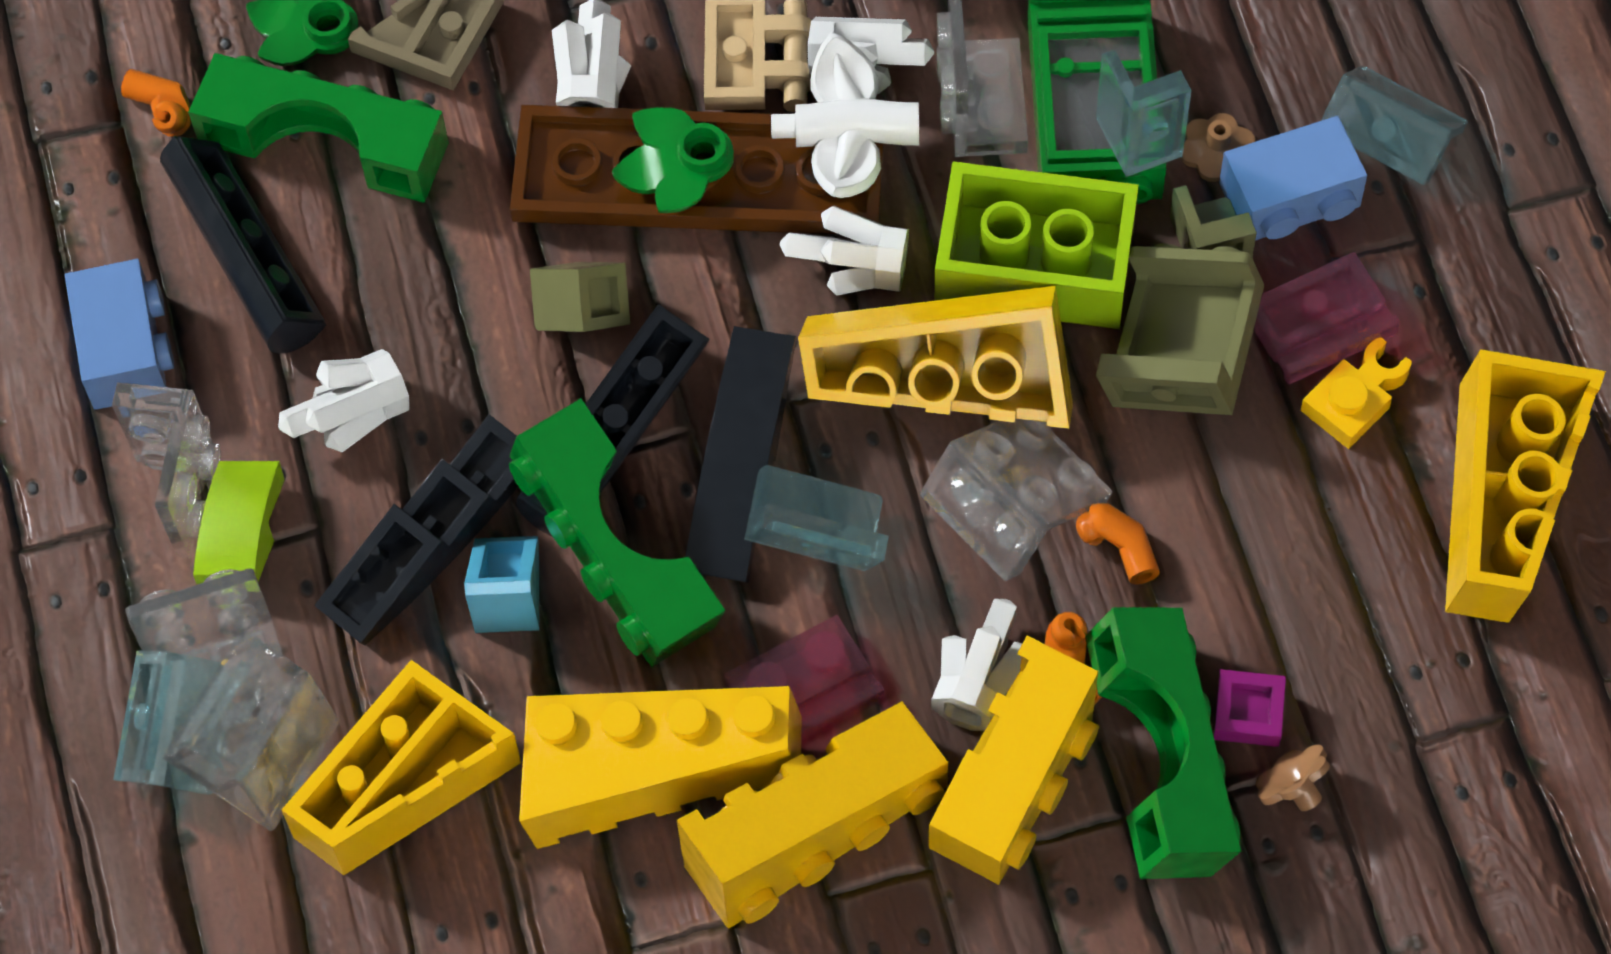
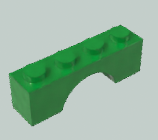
M214 53L188 111L197 139L219 142L224 151L254 159L269 145L291 134L322 132L334 135L346 141L358 152L367 188L425 203L449 144L442 111L436 110L428 103L415 99L401 101L381 96L372 89L361 85L346 87L323 81L307 71L296 70L288 72L268 67L259 60L248 56L233 58Z
M580 398L516 436L509 456L512 460L509 463V469L523 493L527 496L535 494L548 513L545 515V523L557 544L563 549L571 547L583 565L580 573L589 592L599 602L606 600L620 621L616 623V626L624 644L634 655L638 656L642 653L650 666L653 667L713 630L726 610L690 557L678 559L650 558L631 550L611 532L602 515L599 488L600 482L608 472L617 450Z
M1113 607L1085 636L1092 668L1098 671V695L1125 707L1143 723L1154 740L1160 760V779L1157 789L1126 817L1140 879L1212 877L1241 852L1239 844L1240 826L1230 807L1224 782L1225 764L1222 756L1216 749L1210 724V702L1207 695L1202 691L1195 662V640L1188 632L1183 608Z

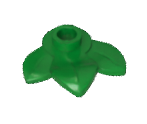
M256 0L246 4V10L252 25L259 34L266 38L259 48L258 57L273 65L291 66L306 61L316 53L330 55L342 52L350 47L348 42L350 34L359 28L355 11L342 0ZM329 26L337 27L331 31H322Z
M675 108L642 109L633 112L632 119L635 130L644 145L637 148L613 168L612 175L618 183L632 192L641 194L655 193L656 207L659 213L681 212L691 208L703 198L709 182L716 181L727 174L734 161L733 144L727 134L717 126L709 123L695 124L691 117L682 110ZM700 153H710L713 155V157L705 160L694 159Z

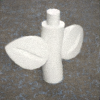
M830 33L821 44L811 73V92L818 103L796 104L795 114H771L772 139L796 138V147L815 146L811 159L815 179L831 196L844 198L866 191L875 182L881 170L880 153L875 143L919 146V102L875 100L878 93L879 78L874 65L851 41L842 35Z

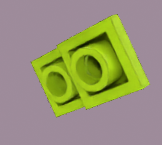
M219 461L207 495L198 535L193 572L196 584H258L274 543L269 520L285 481L280 461Z

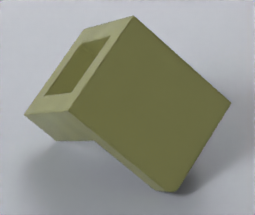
M1186 185L1173 188L1170 220L1182 249L1213 250L1216 247L1227 246L1242 252H1248L1253 257L1257 232L1249 212L1236 215L1230 199L1225 197L1194 205Z
M573 262L530 269L534 325L538 331L587 332L630 325L625 263Z

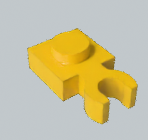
M1382 337L1373 340L1366 347L1362 365L1359 369H1356L1343 359L1302 400L1300 411L1347 449H1350L1390 408L1392 396L1386 391L1402 386L1409 375L1412 361L1407 357L1400 361L1398 366L1390 369L1378 364L1377 360L1384 354L1387 343Z

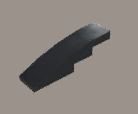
M737 326L733 328L708 436L685 557H690L701 575L749 583L759 521L762 522L772 462L776 461L797 340L796 336Z
M489 414L450 464L443 459L440 460L403 509L393 504L314 606L363 645L369 643L407 608L463 551L517 489L518 485L509 469V463L512 462L509 456L517 435Z

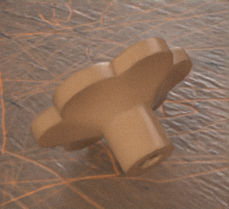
M1226 113L1215 114L1209 120L1194 119L1186 126V141L1181 145L1180 159L1186 166L1197 168L1198 174L1202 179L1209 182H1217L1220 180L1224 152L1255 142V136L1249 129L1239 127L1235 118Z
M1313 745L1304 751L1292 750L1281 756L1273 768L1262 773L1256 780L1255 785L1259 790L1258 798L1264 805H1272L1283 799L1293 800L1300 811H1308L1316 807L1321 802L1322 795L1313 782L1323 777L1330 767L1326 759L1327 752L1323 746Z

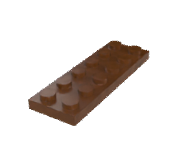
M521 105L510 203L512 222L838 234L825 229L821 218L822 212L832 206L839 207L876 223L880 222L883 143H875L879 149L881 170L875 182L860 194L838 198L827 193L814 177L811 159L815 146L796 147V138L772 139L771 114L684 111L695 124H713L727 134L733 144L734 161L727 174L716 181L708 183L703 198L697 204L681 212L659 213L656 207L655 193L641 194L632 192L618 183L612 175V170L618 163L637 148L644 145L635 130L632 119L633 112L642 109ZM700 153L694 159L705 160L713 157V155L710 153Z

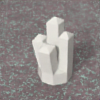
M589 0L579 6L578 24L565 20L552 30L558 79L557 106L618 108L619 93L631 65L618 55L621 20L610 14L611 6L601 0Z
M815 17L811 21L808 38V68L810 74L812 73L813 64L821 44L830 33L839 34L856 45L874 65L879 78L877 94L890 86L891 79L888 68L876 64L925 66L934 55V49L929 39L907 38L912 33V29L906 19Z
M832 206L821 214L823 227L852 240L790 232L780 241V247L787 257L856 267L836 271L831 274L827 286L836 296L873 288L901 291L907 258L909 229L884 226L839 207Z
M383 349L357 359L321 361L316 377L322 386L315 388L312 399L279 413L278 427L279 430L292 438L317 430L320 433H324L326 447L344 452L387 419L409 411V394L402 375L391 355Z
M1008 599L993 600L983 627L978 628L975 633L967 658L966 639L956 635L942 638L941 677L932 697L931 709L948 722L971 731L986 730L994 716L988 709L997 692L1006 696L1020 672L1021 656L1017 653L1022 643L1014 641L1005 653L1008 646V636L1017 615V606Z

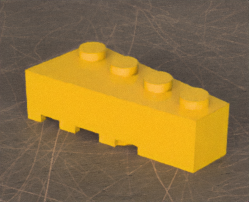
M1056 286L807 316L798 337L809 399L891 408L892 404L926 408L925 412L950 415L951 411L989 415V420L1015 422V419L1047 422L1046 426L1070 428L1073 401Z
M1480 349L1459 387L1445 612L1509 623L1528 597L1555 522L1554 517L1559 502L1566 491L1572 473L1571 467L1579 443L1584 437L1591 416L1589 414L1595 396L1600 390L1606 371Z
M790 686L527 696L519 822L536 849L559 844V838L587 830L591 834H596L618 828L617 822L654 812L659 817L682 811L681 805L714 796L717 801L722 800L725 794L746 783L753 790L768 787L779 772L782 764L801 755L802 716Z

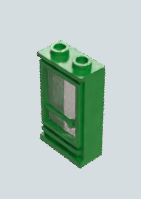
M1028 0L1027 21L1038 172L1139 184L1136 204H1141L1148 200L1162 199L1166 160L1164 159L1151 0Z

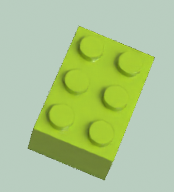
M953 161L935 265L934 301L1056 286L1061 322L1120 329L1139 184Z

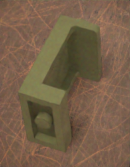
M1167 243L1157 244L1154 247L1133 246L1129 255V261L1136 273V282L1117 354H1101L1096 372V377L1112 407L1233 415L1264 289V283L1251 254L1227 246L1216 247L1213 250L1182 249L1179 246Z

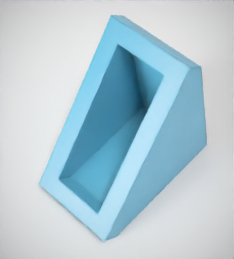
M538 536L474 539L464 586L465 597L475 633L539 630Z

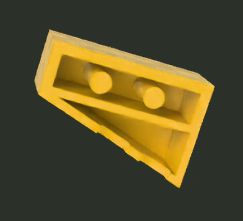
M1028 635L1017 653L1021 656L1020 672L1006 696L997 692L988 709L990 713L994 714L993 718L974 750H967L929 824V849L998 885L1009 866L1019 870L1027 860L1037 838V834L1030 831L1041 811L1049 815L1054 812L1068 784V779L1062 776L1072 757L1081 761L1084 759L1099 730V725L1092 722L1098 671Z
M410 660L281 810L293 838L342 875H346L522 762L515 735L512 731L417 663Z

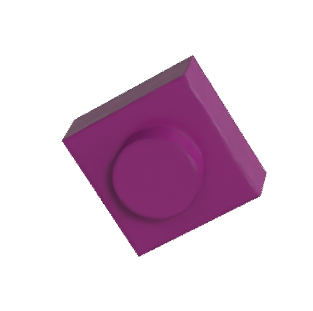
M1220 669L1217 686L1214 740L1279 747L1282 737L1286 676Z

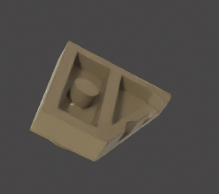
M399 0L390 6L391 16L367 32L360 26L350 34L348 38L350 50L354 54L454 91L505 0Z

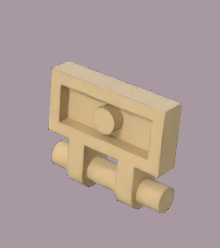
M705 0V110L765 109L766 89H779L783 92V106L787 111L795 112L796 104H807V92L811 90L807 47L812 20L807 17V2L805 0H786L784 2V15H766L765 0ZM766 43H779L782 45L783 60L766 61Z

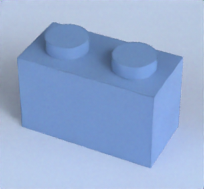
M1335 116L1225 151L1219 185L1225 197L1230 199L1236 215L1249 212L1257 232L1256 240L1265 237L1268 239H1279L1291 234L1299 226L1320 219L1335 221L1349 215L1355 208L1361 207L1367 173L1339 116Z
M138 258L65 273L81 381L93 409L97 410L168 395L164 371L174 369V360L167 333H157L155 317L165 316V307L158 280H146Z

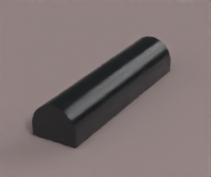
M174 136L163 149L160 163L267 347L273 353L282 354L295 351L307 345L325 328V320L219 142Z
M659 304L586 402V406L617 450L608 472L600 482L599 495L710 340ZM522 491L516 500L519 512L532 525L552 537L545 523V515L548 513L535 494L527 496Z

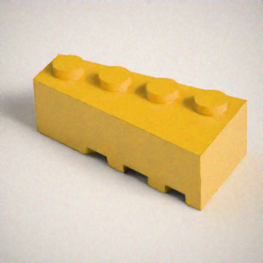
M903 701L833 737L826 747L828 755L817 760L814 755L804 756V754H801L782 764L779 772L768 787L756 791L746 783L725 794L723 801L726 806L715 815L704 819L696 809L677 819L684 868L728 930L742 920L750 924L762 919L777 906L779 896L799 883L802 887H808L817 883L833 869L835 865L834 860L854 847L858 851L872 847L889 832V824L909 811L912 815H919L933 807L943 797L944 789L948 787V761Z

